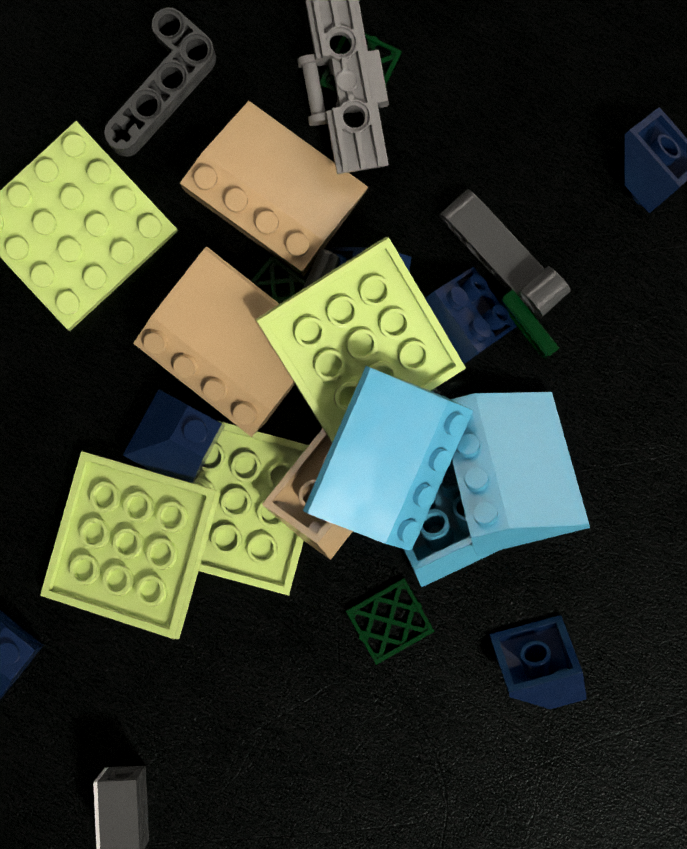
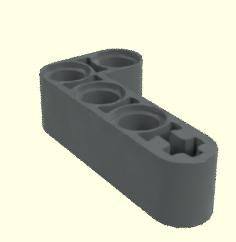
M167 7L160 9L152 19V29L155 37L169 55L108 121L105 127L106 141L114 152L120 156L128 157L136 154L208 75L216 63L212 41L175 8ZM173 22L180 25V29L175 35L165 36L161 34L162 28L167 23ZM195 47H204L208 50L206 57L199 61L190 59L189 53ZM179 74L183 77L180 86L174 89L164 86V81L169 75ZM152 101L158 104L157 111L152 116L146 117L139 114L140 108L145 102ZM132 116H134L138 124L142 126L141 129H138L137 125L131 122L130 118ZM122 131L125 134L129 133L131 138L126 142L122 139L119 140L117 134Z
M466 189L439 214L447 227L508 292L512 289L516 292L537 320L547 314L571 291L566 281L553 268L549 266L545 269L471 190Z

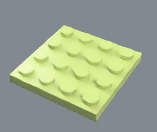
M77 121L0 190V258L69 331L178 232L177 228Z
M389 237L381 239L255 319L331 442L335 438L365 366L430 391L466 368Z
M219 421L225 427L194 484L221 491L199 571L289 596L304 540L269 512L262 503L309 445L258 431L251 437L238 426Z
M81 451L40 596L168 638L179 639L221 491Z

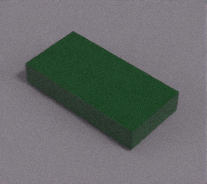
M513 289L499 300V304L506 308L510 318L541 358L546 359L559 349L558 345Z

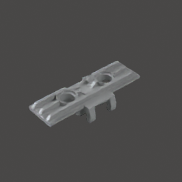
M305 0L315 54L301 56L297 61L298 67L303 68L311 116L308 117L309 125L319 126L328 124L337 174L388 166L389 163L378 106L383 108L389 105L380 52L379 50L368 51L359 0ZM336 35L345 36L349 40L351 48L345 54H337L330 47V39ZM317 66H329L330 75H334L338 100L336 108H332V110L325 111ZM361 111L364 116L363 125L358 128H351L345 124L343 120L344 114Z

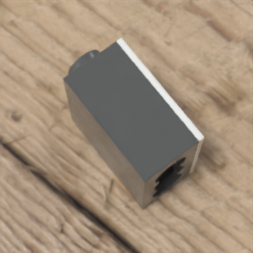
M146 766L104 768L93 782L96 849H145L149 842Z

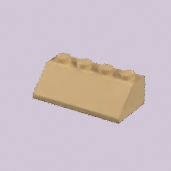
M322 428L262 505L302 540L331 560L353 531L303 511L332 445V442Z

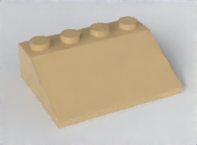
M250 101L242 107L207 146L180 182L186 193L302 277H304L314 263L318 252L326 247L368 189V186L350 173L337 174L335 163Z
M208 247L203 249L152 314L133 343L251 437L268 421L295 384L255 320L279 305V303Z

